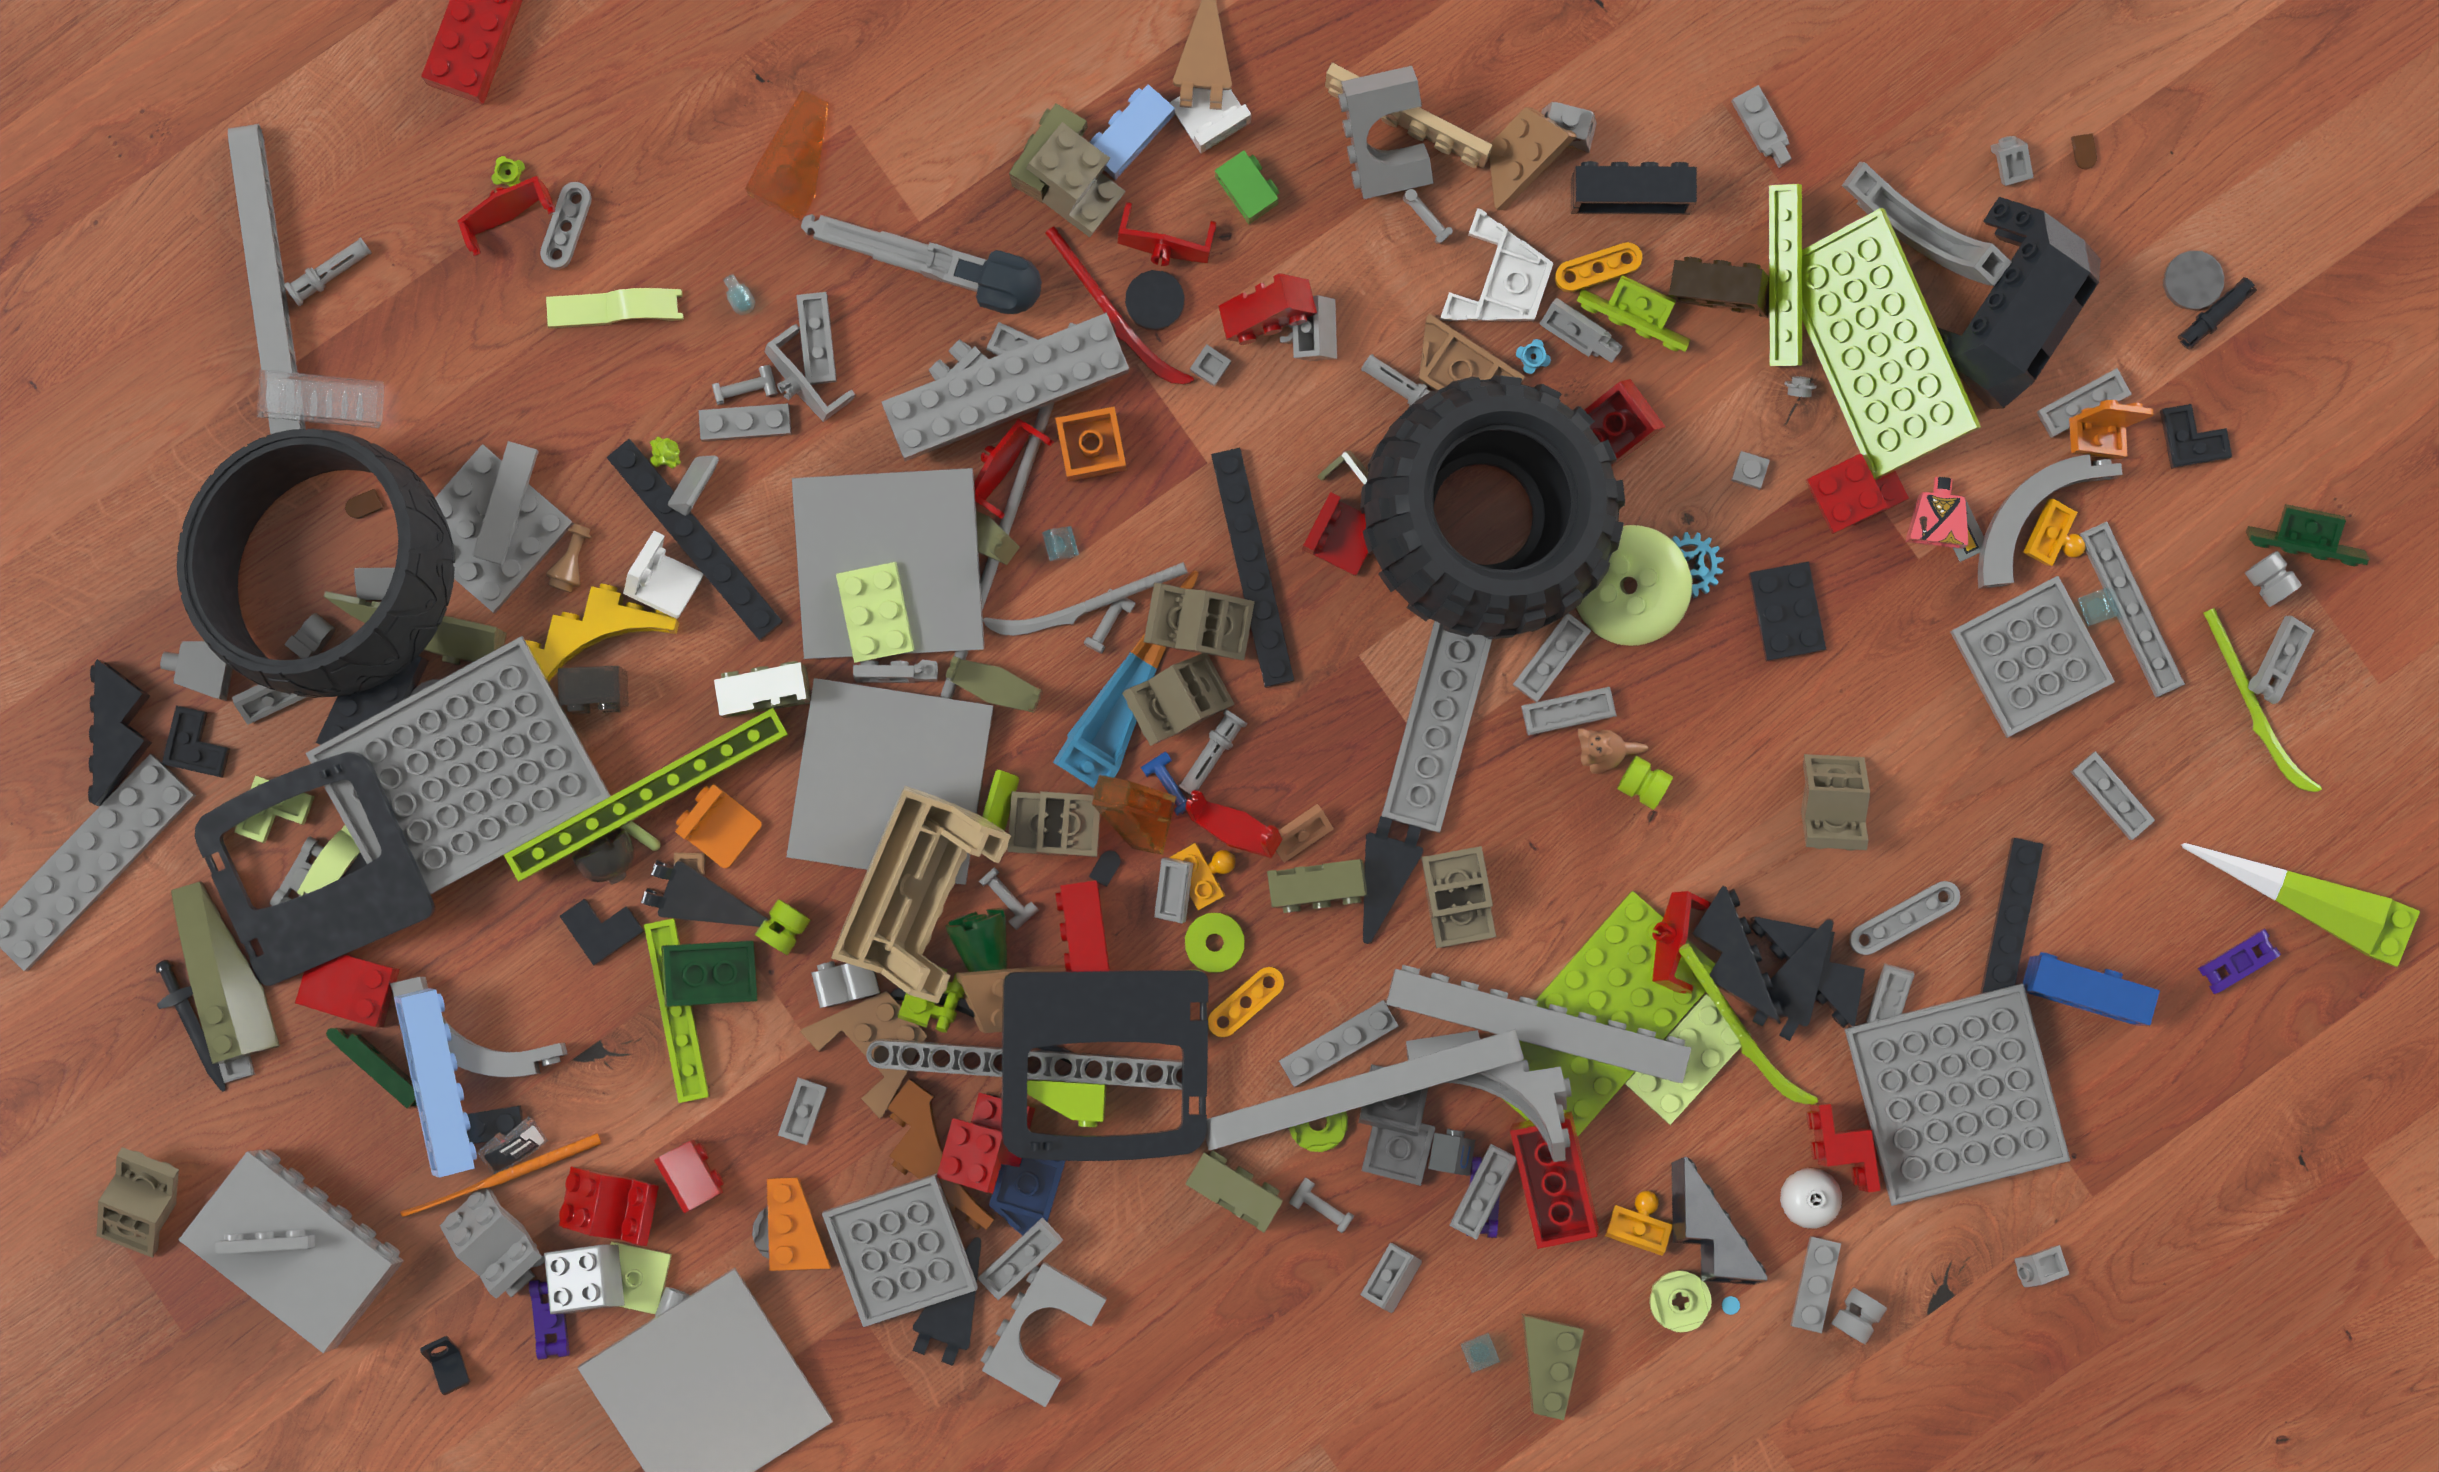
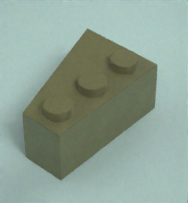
M1056 103L1051 110L1046 109L1039 122L1041 126L1035 135L1032 134L1025 145L1024 152L1014 163L1009 173L1011 184L1014 188L1043 203L1042 201L1050 186L1026 169L1028 163L1062 122L1080 136H1083L1088 128L1085 119Z
M1522 1314L1531 1410L1534 1414L1564 1420L1584 1329Z

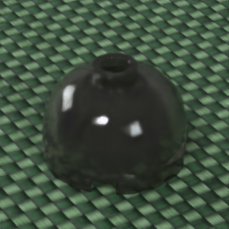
M619 828L595 841L588 849L584 847L575 852L571 859L580 873L591 882L604 883L609 881L610 884H615L627 876L625 871L631 867L633 862L634 847L626 830Z

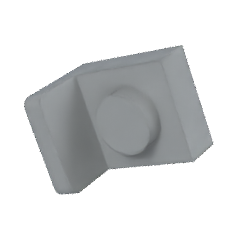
M2007 136L1999 139V143L1990 146L1991 152L1997 157L2001 183L2004 186L2034 178L2027 143L2016 138V136Z
M2060 1245L2052 1246L2031 1255L2015 1258L2017 1274L2021 1279L2023 1287L2043 1285L2070 1275Z

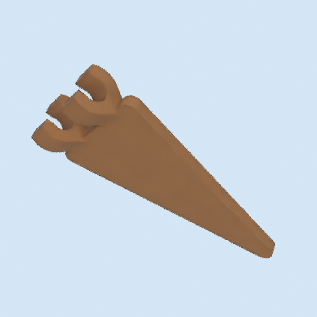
M1216 0L1201 1L1174 75V86L1181 87L1180 107L1192 108L1193 88L1211 89L1210 109L1222 110L1223 90H1230L1232 87Z

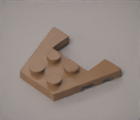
M888 991L818 1021L800 1031L818 1052L843 1031L866 1057L869 1045L877 1039L925 1042L928 1037L919 1025L898 1018L901 1005ZM878 1045L873 1048L872 1056L876 1061L883 1062L888 1059L889 1051L885 1046ZM910 1047L903 1051L902 1057L906 1063L913 1064L919 1052L915 1048ZM877 1068L884 1078L861 1099L879 1119L887 1111V1107L897 1093L908 1070Z

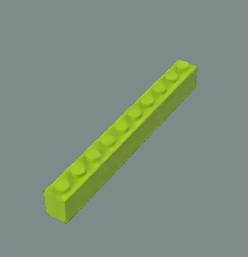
M771 708L504 854V857L518 882H522L789 735L774 708Z

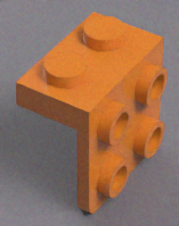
M2104 400L2097 407L2082 409L2080 414L2069 418L2071 453L2090 454V456L2113 459L2127 457L2126 427L2154 416L2153 409L2144 408L2141 403L2122 405L2118 404L2117 400Z
M713 784L710 788L705 786L695 798L698 803L691 812L686 810L676 822L679 827L675 832L683 839L691 842L720 867L726 869L732 865L761 829L762 822L722 789Z

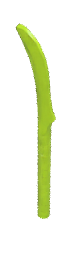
M2215 608L2204 612L2203 614L2251 713L2253 720L2252 730L2262 739L2278 768L2292 784L2308 792L2322 790L2320 785L2299 770L2277 740L2254 695L2255 693L2248 688V678H2246L2247 676L2240 661H2238L2239 659L2219 616H2217Z
M1685 944L1680 947L1679 952L1741 1044V1053L1748 1057L1760 1069L1773 1087L1785 1097L1802 1104L1818 1103L1817 1097L1791 1083L1772 1065L1720 992L1691 946Z

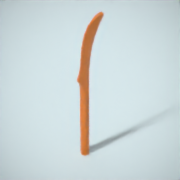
M598 1133L500 1171L453 1194L400 1211L402 1217L463 1195L503 1184L521 1175L523 1176L539 1168L581 1153L584 1150L586 1151L601 1145V1139Z

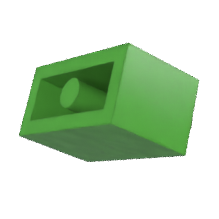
M1243 150L1215 170V178L1246 222L1251 224L1278 205L1277 195L1280 192L1271 179L1266 181L1259 171L1262 170V166L1253 154L1248 156Z

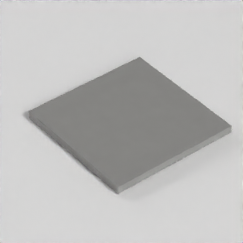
M973 468L792 478L804 659L853 656L836 574L891 562H897L915 649L914 651L901 654L985 649Z
M814 678L786 857L868 870L904 786L937 796L977 814L994 706ZM968 852L955 878L956 884L966 885L971 856Z
M2023 983L1844 1028L1891 1206L2070 1161Z
M736 1268L731 1269L578 1366V1370L645 1472H754L833 1422L827 1409Z

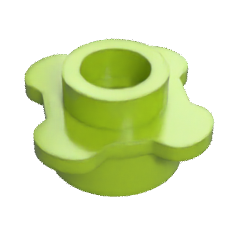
M501 156L496 160L495 173L491 179L495 185L505 184L511 187L520 183V175L525 170V165L520 160L514 162L505 156ZM507 170L511 171L510 175H506Z

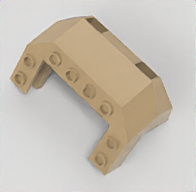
M904 786L846 918L831 958L881 973L908 995L939 1003L942 994L947 989L950 975L922 954L931 940L932 931L943 912L948 894L955 885V878L961 864L967 857V852L978 857L982 853L993 862L999 863L1008 848L1011 835L976 813L937 796Z

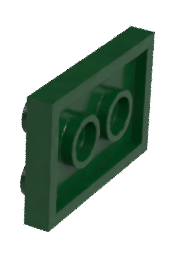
M754 941L661 946L665 1007L757 1001Z

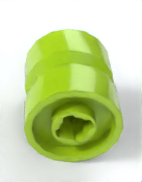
M1636 755L1623 775L1617 790L1629 797L1639 795L1640 802L1654 810L1668 789L1673 776L1659 769L1651 771V763Z
M778 899L769 912L771 919L764 920L755 935L788 956L797 942L796 934H802L811 919ZM781 925L784 926L785 929L779 933Z

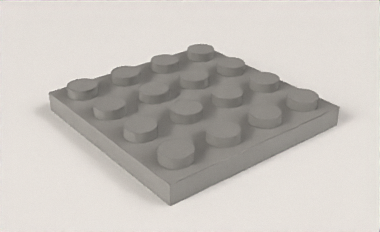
M482 444L435 499L446 518L451 532L455 563H453L455 567L454 579L488 609L496 613L574 523L528 484L504 564L499 565L473 557L475 545L502 462Z
M2059 576L1950 631L2006 738L2115 682Z
M937 1173L822 1212L863 1327L976 1291L978 1288L939 1178H937Z

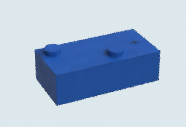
M2040 952L2039 956H2030L2022 982L2026 993L2135 1026L2151 1025L2160 990L2122 979L2123 974L2117 971L2105 969L2104 973H2100L2057 960V956Z

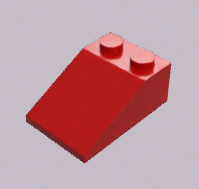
M1631 379L1618 382L1584 409L1595 421L1589 426L1600 442L1608 439L1617 460L1611 466H1614L1665 428L1663 422Z
M344 954L304 971L295 1004L372 1027H383L393 995L390 984L397 981L400 969Z

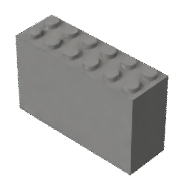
M268 1149L265 1151H247L178 1240L322 1353L336 1349L404 1262L398 1256L400 1251L390 1243L385 1242L383 1245L374 1238L376 1232L362 1223L359 1226L351 1220L353 1215L341 1205L335 1207L327 1201L329 1196L316 1186L311 1189L303 1182L305 1177L293 1168H289V1170L279 1164L281 1161L280 1157ZM305 1229V1235H315V1247L309 1249L215 1254V1242L223 1241L226 1234L243 1233V1239H254L257 1232L274 1231V1237H286V1231Z

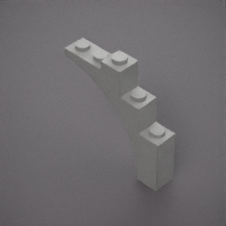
M1478 1030L1406 1041L1407 1058L1411 1060L1480 1040ZM1520 1060L1445 1082L1479 1088L1503 1098L1521 1110L1538 1128L1548 1145L1553 1162L1566 1160L1565 1148L1570 1147L1568 1129H1562L1561 1123L1565 1122L1563 1110H1567L1566 1097L1572 1095L1569 1078L1563 1079L1561 1067L1529 1071L1528 1061Z

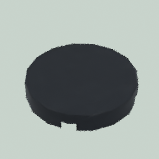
M1150 270L1139 274L1131 281L1126 290L1125 305L1129 316L1135 324L1146 330L1159 331L1178 321L1184 310L1185 296L1181 285L1174 276L1164 271Z

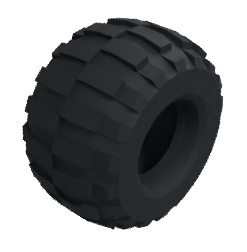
M1494 375L1491 379L1480 380L1479 377H1469L1453 381L1437 391H1430L1417 400L1389 427L1381 442L1376 445L1367 465L1369 473L1366 484L1362 486L1360 511L1361 514H1365L1366 529L1363 531V536L1368 554L1375 555L1382 569L1378 574L1390 592L1396 590L1409 603L1406 607L1425 622L1432 619L1444 625L1443 630L1465 637L1473 634L1483 635L1488 639L1512 638L1517 634L1529 631L1534 632L1568 614L1579 606L1591 591L1598 587L1608 572L1610 557L1613 552L1618 550L1624 523L1619 522V509L1625 506L1623 480L1616 481L1611 465L1616 462L1617 458L1608 439L1600 442L1589 427L1595 421L1580 406L1572 410L1560 402L1559 398L1562 393L1544 384H1537L1534 388L1521 384L1522 378ZM1471 465H1491L1507 471L1521 483L1530 499L1533 517L1527 541L1514 556L1500 563L1482 565L1467 560L1448 543L1436 521L1434 502L1439 488L1452 473Z

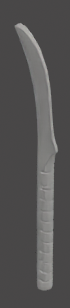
M1184 562L1156 574L1154 573L1051 614L1024 620H1002L986 617L983 619V622L989 629L999 634L1012 636L1028 634L1062 624H1074L1078 618L1088 612L1152 588L1154 583L1167 582L1187 574L1188 571Z

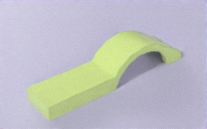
M631 288L600 294L546 297L548 327L566 328L611 325L614 322L630 319L684 320L683 313H678L677 297H682V290Z
M346 825L334 835L320 852L297 891L299 895H305V893H310L341 879L350 864L360 854V850Z

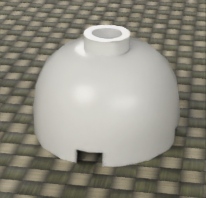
M1804 1168L1796 1171L1786 1179L1781 1188L1780 1202L1784 1213L1791 1222L1803 1228L1817 1229L1828 1225L1836 1218L1842 1205V1193L1839 1184L1829 1173L1821 1169Z

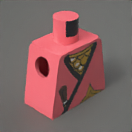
M1935 477L1933 493L1922 492L1918 496L1906 536V542L1960 549L1968 545L1966 499L1963 496L1951 495L1953 479Z

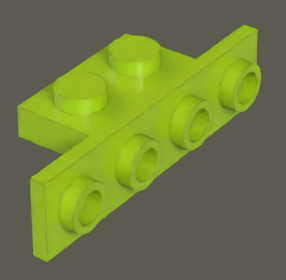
M1623 275L1610 301L1584 289L1581 290L1577 301L1582 303L1581 307L1591 313L1599 311L1609 316L1608 319L1617 325L1624 326L1627 324L1635 328V332L1642 337L1648 339L1655 337L1663 341L1662 344L1670 350L1679 351L1680 349L1686 352L1690 339L1664 327L1676 300Z

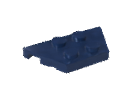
M1022 1158L1020 1167L1001 1164L989 1206L1022 1236L1042 1217L1048 1223L1066 1161Z

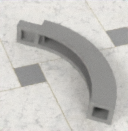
M1859 162L1842 184L1858 200L1857 205L1867 214L1879 208L1885 209L1894 232L1900 240L1927 258L1961 276L1986 285L1995 286L2004 271L2012 263L1992 243L1975 240L1958 233L1921 211L1895 191L1865 162Z
M2090 454L2076 456L2042 469L2018 486L2003 501L1986 530L1978 562V589L2009 586L2014 583L2013 555L2016 540L2031 511L2045 497L2054 491L2073 484L2117 479L2122 475L2121 463L2112 464L2111 459L2093 461V466H2091Z
M416 977L390 984L394 997L428 989L426 977ZM443 1018V1023L448 1024V1022ZM448 1024L451 1033V1041H448L450 1053H454L458 1067L474 1073L497 1077L541 1074L539 1061H542L543 1066L560 1063V1056L568 1055L565 1043L522 1052H501L488 1049L466 1039Z

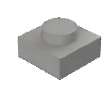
M1206 344L1191 366L1190 371L1215 387L1231 364V360Z
M1741 451L1731 481L1760 490L1770 460Z

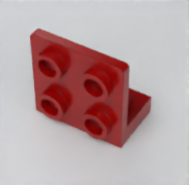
M1330 492L1303 544L1302 550L1356 576L1368 554L1363 536V531L1366 529L1365 514H1361V511L1341 502L1340 496Z

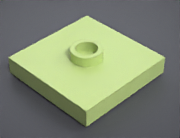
M612 1241L610 1245H618L625 1304V1306L619 1307L656 1314L663 1295L672 1254Z

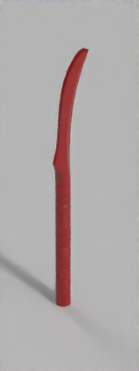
M1055 226L1048 229L1045 234L1102 311L1107 313L1116 337L1124 341L1158 377L1173 384L1184 385L1193 382L1194 378L1162 361L1139 339Z

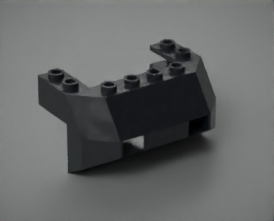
M1998 197L1983 222L1986 225L1997 228L1994 234L1999 240L2019 246V249L2013 256L2012 263L1995 284L1962 336L1937 327L1959 378L1974 391L1989 409H2004L2035 382L2099 284L2101 259L2084 239L2046 212Z

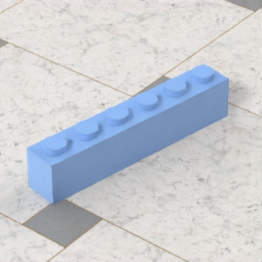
M431 988L395 996L394 1001L431 1173L433 1176L440 1178L474 1169L473 1160L477 1159L475 1146L473 1142H469L467 1131L470 1130V1121L467 1113H463L460 1101L464 1100V1093L461 1084L456 1083L454 1071H457L458 1066L454 1053L449 1051L448 1041H451V1033L448 1024L443 1023L441 1013L445 1011L443 997L440 993L437 994L436 989Z

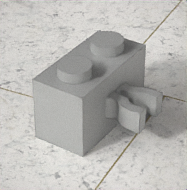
M1319 295L1313 296L1317 314L1307 317V322L1301 325L1290 326L1289 324L1284 326L1293 328V332H1290L1286 337L1281 336L1280 343H1293V356L1296 359L1307 361L1337 359L1335 299Z

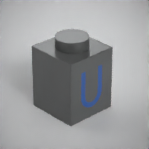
M1447 1129L1446 1134L1434 1133L1428 1169L1470 1176L1476 1140L1464 1138V1131Z

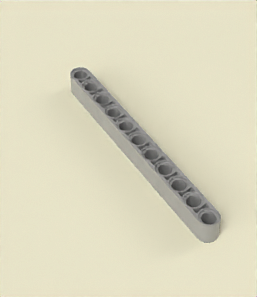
M259 124L228 128V142L270 433L273 434L292 429L306 430L262 129Z
M1516 1030L1493 1035L1207 1119L1205 1136L1208 1150L1217 1149L1523 1060L1524 1057Z
M877 1039L869 1045L866 1053L868 1062L876 1068L1002 1077V1070H998L993 1063L994 1058L1002 1054V1047ZM878 1045L885 1046L889 1051L888 1059L883 1062L876 1061L872 1056L873 1048ZM915 1048L920 1054V1059L914 1064L906 1063L902 1057L905 1049ZM938 1050H945L950 1055V1061L945 1066H938L933 1061V1054ZM1030 1050L1028 1053V1057H1038L1042 1065L1037 1072H1027V1079L1182 1090V1083L1176 1079L1177 1071L1182 1068V1060ZM968 1052L977 1053L981 1058L980 1064L975 1068H968L963 1062L965 1054ZM1062 1058L1068 1059L1072 1064L1070 1072L1064 1075L1058 1074L1054 1069L1056 1061ZM1095 1060L1101 1063L1102 1071L1098 1076L1091 1077L1085 1073V1066L1088 1062ZM1120 1063H1128L1132 1066V1074L1126 1079L1118 1078L1115 1074L1116 1067ZM1151 1065H1158L1162 1068V1076L1157 1081H1150L1146 1078V1070Z

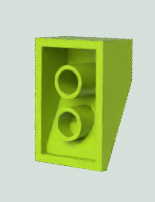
M1027 1079V1094L1071 1120H1079L1078 1126L1097 1127L1098 1122L1104 1121L1106 1084Z

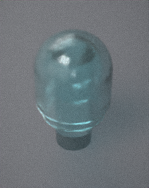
M734 274L724 278V282L729 289L726 292L727 300L732 309L740 315L751 313L755 307V299L749 288L744 283L739 284Z

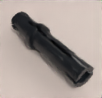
M2243 277L2205 313L2201 312L2198 314L2196 321L2178 335V339L2181 340L2180 343L2186 349L2191 350L2209 333L2213 334L2217 330V326L2257 291L2252 281Z

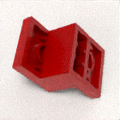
M1862 453L1805 480L1832 534L1851 525L1855 526L1909 499L1896 471L1875 480Z
M979 1092L971 1122L952 1118L937 1178L993 1194L1001 1164L1020 1167L1022 1158L1009 1152L1002 1141L1001 1098ZM1027 1106V1128L1030 1130L1035 1108Z
M1810 1104L1811 1111L1806 1112L1809 1130H1814L1815 1141L1811 1142L1813 1160H1818V1165L1826 1167L1855 1163V1167H1851L1853 1185H1858L1860 1191L1868 1193L1881 1191L1872 1130L1861 1128L1835 1132L1831 1104Z
M571 1166L565 1182L564 1202L559 1211V1226L589 1236L617 1239L635 1245L647 1246L659 1185L627 1176L599 1173Z

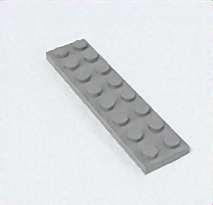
M1434 621L1381 816L1440 833L1492 639H1488L1483 635L1472 634L1469 637L1450 633L1443 630L1444 625Z
M150 754L0 909V948L23 971H29L181 813L196 795L163 765L155 755Z

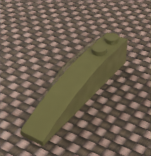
M325 591L324 594L326 599L363 623L370 619L381 603L376 601L370 603L366 602L365 599ZM444 616L441 624L437 627L435 635L424 650L443 656L442 661L446 663L460 665L461 660L473 663L504 646L507 633L497 627Z
M200 881L171 890L186 968L212 1064L227 1063L279 1047L264 988L249 967L250 964L235 943V938L220 917L221 914L203 883Z

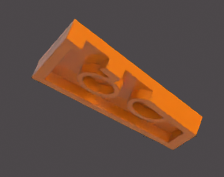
M799 1177L768 1178L769 1271L831 1269L832 1267L812 1218Z

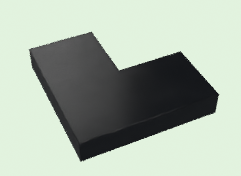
M2192 404L2160 410L2171 469L2232 458L2227 428L2197 433Z
M176 705L162 764L223 778L230 748L201 742L207 712Z
M586 899L581 900L560 915V918L593 966L644 932V929L628 906L603 923Z

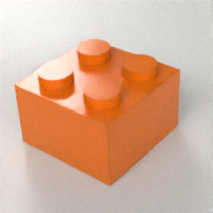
M1115 406L1055 418L1068 482L1127 470Z

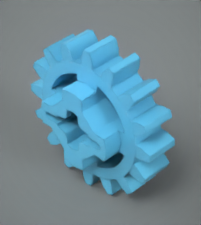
M1685 532L1682 541L1677 536H1674L1671 540L1679 548L1683 546L1697 547L1694 551L1685 552L1681 549L1686 561L1698 555L1694 564L1696 569L1690 571L1692 578L1702 581L1692 585V596L1696 598L1698 597L1699 589L1705 594L1710 591L1708 583L1713 586L1718 584V580L1714 575L1723 574V570L1717 568V565L1722 563L1724 559L1715 556L1720 548L1719 546L1713 548L1709 546L1711 543L1710 537L1703 542L1700 540V533L1697 532L1694 538L1690 539L1688 532ZM1705 554H1707L1710 561V571L1704 563Z

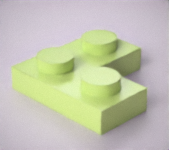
M255 776L251 789L269 780ZM302 793L276 804L238 824L234 833L266 843L276 815L304 825L315 796Z

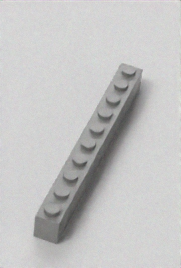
M1402 965L1401 970L1394 969L1385 1005L1494 1034L1516 1030L1518 1040L1665 1080L1683 1083L1691 1052L1690 1047L1684 1046L1686 1040L1668 1036L1666 1041L1655 1038L1656 1032L1638 1028L1637 1033L1625 1030L1626 1024L1612 1020L1608 1021V1025L1596 1022L1597 1016L1579 1012L1578 1017L1566 1014L1567 1008L1552 1004L1549 1005V1009L1537 1007V1000L1520 996L1518 1002L1507 999V992L1491 988L1490 994L1478 991L1479 985L1462 980L1460 986L1448 983L1450 977L1432 973L1431 978L1419 975L1420 969Z

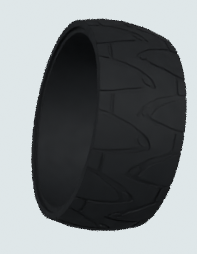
M292 429L267 435L247 444L248 446L242 447L222 462L214 470V474L210 475L201 486L200 492L198 491L190 505L182 526L183 531L180 533L179 552H177V578L179 590L182 593L181 599L193 626L208 647L228 666L256 684L279 692L293 693L300 697H336L355 694L357 691L362 692L388 681L395 676L394 674L400 673L410 665L411 661L415 660L431 641L438 629V625L443 620L447 610L446 606H448L452 594L455 567L453 566V563H455L454 546L446 518L434 495L424 481L394 454L375 443H370L363 438L349 433L322 429ZM341 470L373 473L384 487L391 501L398 530L396 565L384 598L370 619L356 633L338 646L324 653L297 660L268 659L251 638L244 623L239 604L238 575L244 548L251 532L275 500L295 485L311 477Z

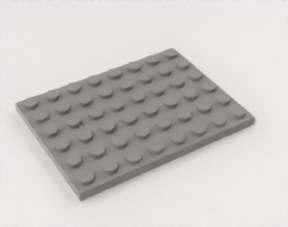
M523 636L306 753L311 764L350 751L360 753L369 760L430 894L611 796ZM341 780L324 785L366 863L369 864L381 855V847L352 783L348 780Z

